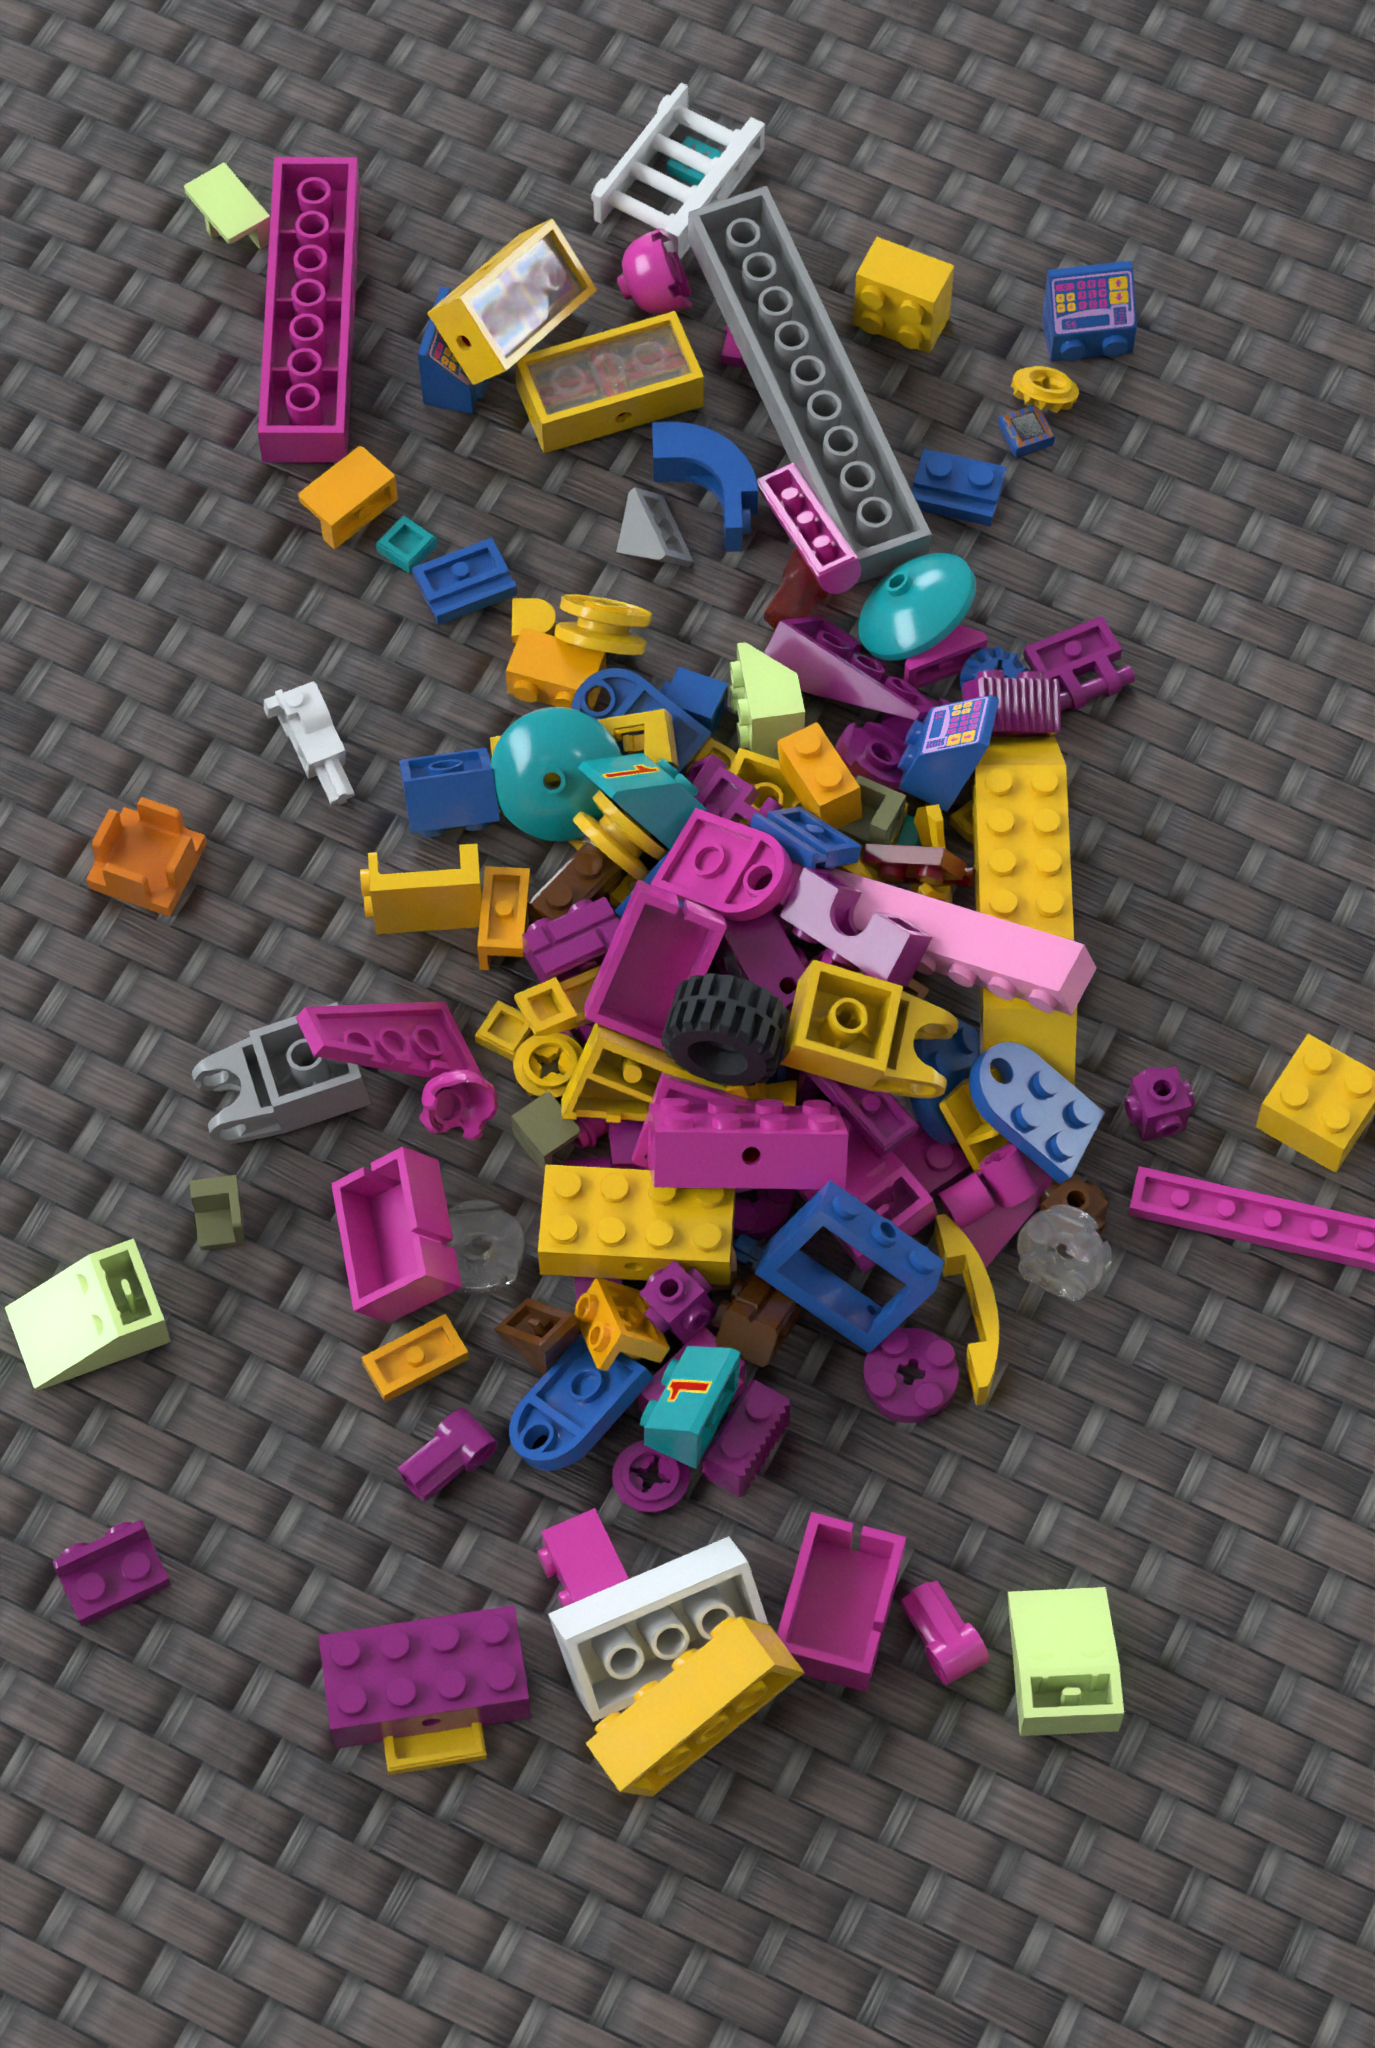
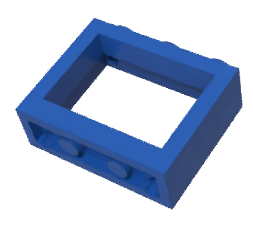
M829 1180L765 1244L755 1274L860 1348L870 1353L936 1291L945 1261L928 1250V1247L921 1245L897 1228L892 1221L883 1218L859 1201L857 1197L849 1194ZM824 1226L905 1283L906 1286L887 1304L880 1307L799 1249Z

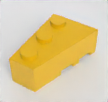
M595 1023L561 1098V1118L576 1120L577 1117L604 1118L606 1122L621 1123V1120L645 1121L649 1104H651L662 1072L725 1092L727 1085L710 1082L690 1074L689 1071L674 1063L675 1060L669 1058L664 1050Z

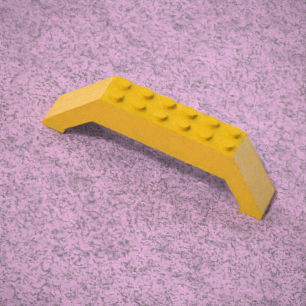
M991 737L989 747L968 778L972 791L976 912L1074 941L1066 763L1055 737ZM978 986L980 1055L999 1043H1018L1034 1051L1075 1086L1077 1006L1072 1015L1057 1010L1047 1013L1035 1008L1029 1001L1013 997L1012 1000H1005L993 994L989 989ZM990 1065V1070L996 1069L994 1066Z

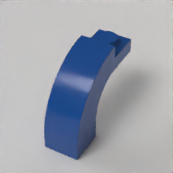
M652 422L654 482H691L708 489L715 495L722 506L725 552H742L743 534H751V515H758L757 479L746 456L729 439L703 426L683 422Z

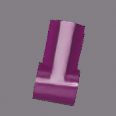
M465 1407L460 1408L446 1417L437 1427L434 1438L400 1465L397 1471L408 1489L425 1503L463 1470L471 1472L486 1462L496 1450L498 1442Z

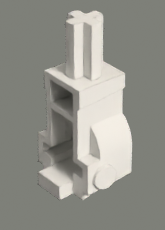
M313 681L284 693L280 689L275 691V696L264 699V711L268 719L278 715V719L286 736L290 738L307 778L310 779L318 776L330 804L338 803V805L346 803L348 798L354 797L355 793L342 767L345 765L346 750L335 730L330 713L317 684Z

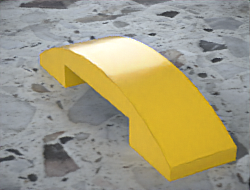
M601 965L560 983L556 977L514 995V1000L535 1037L563 1032L592 1022L585 1019L584 1004Z
M946 1214L936 1215L934 1239L938 1255L945 1261L942 1268L943 1275L945 1277L963 1274L979 1342L968 1344L965 1363L976 1406L986 1403L991 1390L999 1346V1320L995 1295L985 1266L968 1237Z

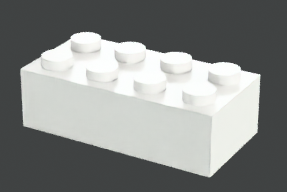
M729 1536L548 1614L576 1695L593 1722L635 1703L636 1701L633 1699V1696L640 1688L653 1680H658L659 1682L674 1670L672 1664L680 1655L693 1648H696L698 1651L712 1639L710 1636L711 1631L729 1617L737 1619L739 1616L768 1624L749 1563Z

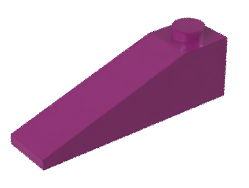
M821 615L781 620L764 652L767 656L798 674L802 692L913 720L924 719L930 709L936 707L907 681L897 677H888L884 674L888 665L879 658H870L862 655L859 652L863 645Z

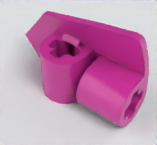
M1011 1142L986 1156L980 1162L979 1170L937 1194L945 1213L968 1237L979 1254L985 1269L1041 1204L1039 1200L1052 1181L1050 1175Z

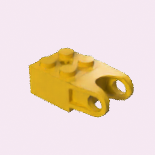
M813 960L798 980L780 1064L865 1090L914 1098H935L945 1093L947 1080L934 1068L926 1065L918 1058L914 1050L913 1041L916 1039H950L957 1032L959 1022L950 1012L902 991L903 986Z

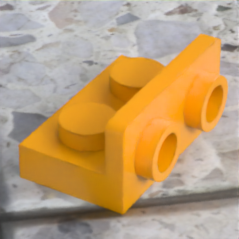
M598 1277L594 1279L588 1291L580 1296L574 1312L597 1369L608 1371L620 1351L632 1359L645 1358L661 1363L670 1348L664 1335L644 1315L649 1306L639 1292L641 1290Z

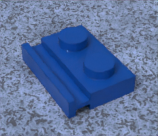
M923 448L913 482L912 493L921 511L991 526L1005 480L1006 467Z
M492 537L412 567L413 578L429 609L432 611L437 625L517 595V585L512 580L509 569Z
M801 806L768 811L767 818L759 813H754L752 816L751 828L773 836L787 851L790 858L804 867L815 869L816 866L822 869L833 870L840 865L858 863L862 846Z

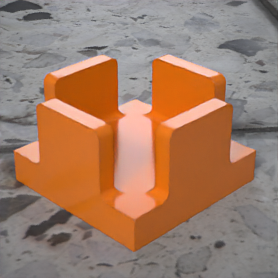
M140 797L137 803L138 811L123 807L119 815L118 811L109 809L91 843L95 862L86 878L88 888L170 917L207 845L205 835L187 829L184 826L180 810L144 797Z

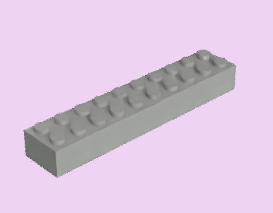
M764 186L689 211L688 241L791 463H795L859 560L861 574L856 584L889 573L900 564L914 557L929 554L932 535L768 187Z

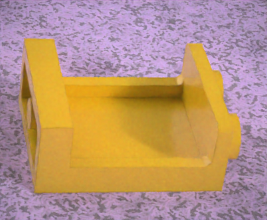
M478 844L459 845L461 869L380 874L377 852L368 853L369 869H360L362 897H364L365 918H374L376 935L479 927L482 885Z

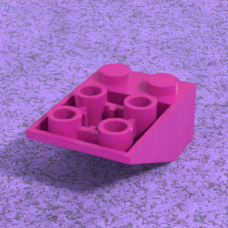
M843 1117L842 1119L848 1132L845 1191L857 1197L859 1201L883 1218L892 1221L897 1228L912 1237L936 1219L938 1213L933 1198L892 1151L881 1158L852 1124ZM820 1189L795 1190L807 1203ZM830 1231L863 1273L876 1265L874 1261Z

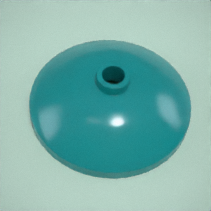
M949 553L920 555L900 564L876 584L864 602L858 622V635L861 643L876 658L892 661L907 659L934 647L960 624L970 609L976 591V579L973 571L962 558Z
M546 707L529 712L508 727L494 749L490 767L493 768L497 804L511 823L533 837L548 841H569L586 836L574 823L573 818L582 811L599 821L604 814L593 800V796L601 789L578 767L583 761L622 756L620 749L611 733L599 721L584 712L566 707ZM550 772L558 774L561 778V785L558 787L548 785L545 779L546 774Z

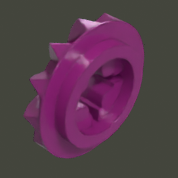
M641 1440L626 1447L617 1457L612 1471L613 1487L621 1503L627 1504L638 1514L641 1512H653L659 1515L665 1509L672 1506L676 1507L684 1493L687 1492L689 1468L688 1465L645 1446L644 1440ZM655 1462H658V1478L665 1482L662 1484L654 1483L651 1489L644 1493L643 1479L637 1475L639 1473L648 1474L650 1468H653Z

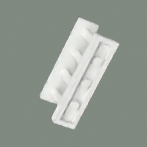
M680 83L671 96L666 95L662 99L657 114L607 178L600 179L595 185L591 200L594 202V220L602 223L615 207L657 229L663 228L671 241L664 243L667 251L672 253L677 251L681 260L691 246L688 241V212L729 197L764 151L765 123L750 117L741 130L736 129L732 131L689 110L688 86ZM680 123L727 146L720 158L714 157L710 159L668 137ZM659 151L705 174V177L698 186L693 185L689 187L648 167L647 164ZM637 179L683 202V206L676 214L672 213L668 216L625 193Z

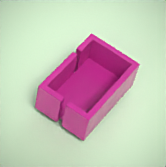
M638 880L584 1004L585 1019L665 1051L661 1043L662 1034L676 989L683 980H689V977L694 975L705 976V973L708 972L727 928L724 915L686 899L682 907H679L677 895Z
M403 1146L370 1163L371 1170L362 1167L331 1183L353 1311L388 1323L462 1288L455 1248L446 1245L453 1241L439 1160Z
M811 1512L777 1636L805 1672L802 1675L868 1692L879 1651V1643L882 1640L904 1558L906 1537L863 1526L860 1549L856 1551L851 1549L854 1523Z

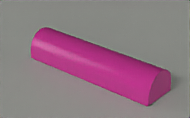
M791 463L757 479L759 492L821 587L826 592L832 594L843 593L852 588L859 580L861 574L859 560L795 463Z

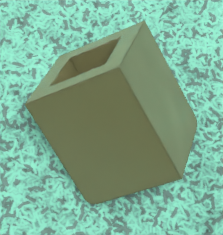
M857 775L855 780L860 786L863 818L838 829V831L864 845H890L904 819L906 795Z
M549 1091L511 1116L514 1138L544 1174L545 1164L553 1165L552 1155L580 1136V1128L572 1119L561 1118V1105Z
M229 1175L189 1181L196 1217L199 1248L201 1250L246 1245L241 1193L237 1176Z

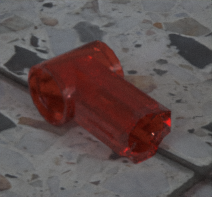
M797 548L793 551L785 566L780 587L764 612V621L769 623L774 631L781 620L807 617L817 600H824L829 594L821 587Z

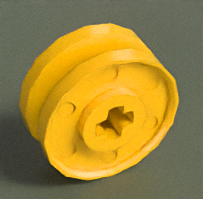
M565 594L562 596L560 608L578 617L577 622H560L556 624L554 635L558 639L580 647L615 654L642 655L645 653L647 641L629 632L630 627H648L652 619L650 611L607 598L578 594Z
M599 790L593 796V800L604 816L598 821L580 811L573 818V821L612 861L633 878L642 881L649 871L639 859L640 855L646 852L655 859L661 860L669 850L605 792Z

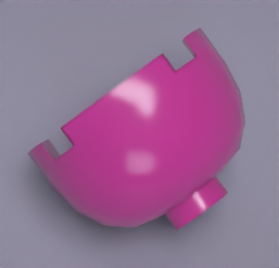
M663 228L644 234L629 245L622 259L623 275L617 277L619 288L625 300L633 298L641 310L653 315H662L673 311L678 312L692 306V302L684 297L691 295L686 273L677 251L673 253L667 251L664 243L671 241Z

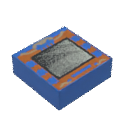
M1032 405L999 416L998 426L1015 458L1054 445L1055 435L1042 410L1040 411L1038 407Z

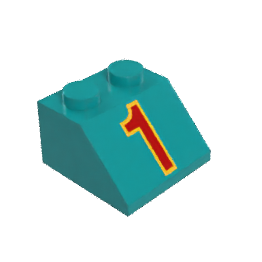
M644 753L587 760L583 761L578 767L603 792L669 849L674 845L694 809L707 810L694 798L700 790L663 758L655 764Z
M687 1346L680 1361L672 1358L661 1381V1384L666 1387L659 1401L651 1399L640 1420V1425L644 1427V1445L697 1469L703 1454L707 1450L739 1388L741 1352L733 1348Z

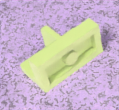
M225 163L185 184V193L205 216L207 232L212 238L221 235L227 243L232 244L248 235L259 249L269 245L270 215Z

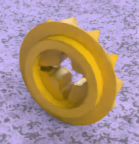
M1033 366L1020 369L1014 374L1011 383L1015 397L1024 400L1027 406L1034 405L1038 407L1040 411L1049 409L1056 413L1060 409L1070 410L1073 404L1077 402L1079 389L1074 381L1064 373L1050 367Z
M563 1033L536 1037L533 1035L519 1046L514 1056L513 1070L517 1084H520L526 1090L529 1097L532 1095L540 1097L547 1091L554 1098L563 1096L582 1054V1047L573 1038ZM559 1057L558 1070L560 1073L550 1072L541 1079L542 1066L540 1063L550 1064Z

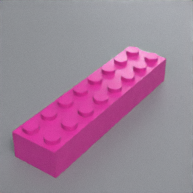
M274 157L258 418V438L262 462H339L348 455L361 193L357 157Z

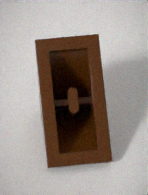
M526 1298L494 1330L506 1343L544 1375L578 1338L579 1321L573 1313Z

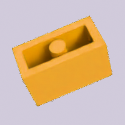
M522 628L506 668L507 693L514 695L524 702L532 703L539 701L556 707L571 708L573 698L580 685L594 673L607 669L606 652L580 647L560 640L556 636ZM597 687L589 693L588 705L591 710L594 708L601 687Z
M818 722L777 741L780 771L804 809L837 830L863 818L860 786Z

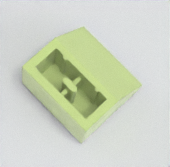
M738 643L737 661L730 662L732 685H729L732 710L733 712L738 711L737 736L739 747L742 749L748 748V751L779 761L777 741L805 727V708L798 674L748 643Z

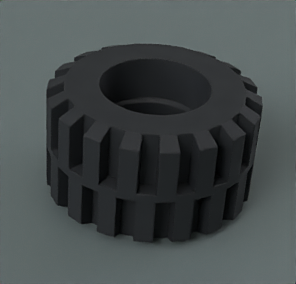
M705 973V976L694 975L689 977V980H683L676 989L661 1043L665 1048L667 1056L675 1060L674 1063L689 1071L690 1074L710 1082L728 1086H753L755 1083L768 1081L769 1077H773L790 1024V1013L783 1006L784 1003L778 997L772 995L771 991L754 984L752 981L726 974Z

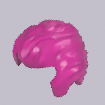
M458 1069L444 1072L429 1080L424 1087L422 1093L424 1108L419 1119L427 1131L432 1134H443L451 1128L460 1126L464 1130L462 1137L470 1141L478 1140L483 1136L482 1129L486 1122L495 1117L498 1109V1094L493 1084H490L476 1072Z

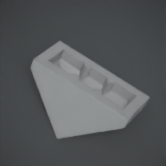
M634 487L628 493L616 552L684 567L691 566L694 561L664 496Z

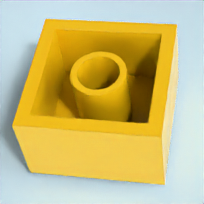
M876 237L856 273L853 325L862 328L867 333L879 334L900 342L907 348L918 349L930 354L950 317L954 265Z
M1307 1034L1262 1102L1256 1128L1337 1173L1375 1114V1071L1314 1036Z

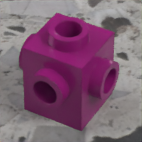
M1176 1066L1163 1070L1159 1067H1152L1143 1070L1136 1077L1132 1078L1129 1094L1124 1098V1106L1130 1123L1136 1125L1142 1142L1159 1137H1168L1186 1130L1191 1108L1195 1106V1098L1190 1083L1187 1080H1181Z
M675 1260L666 1268L656 1271L648 1279L646 1287L639 1292L649 1306L644 1312L647 1319L662 1334L669 1329L683 1345L708 1324L717 1312L715 1305L707 1295L712 1290L711 1285L695 1268H692L687 1273Z

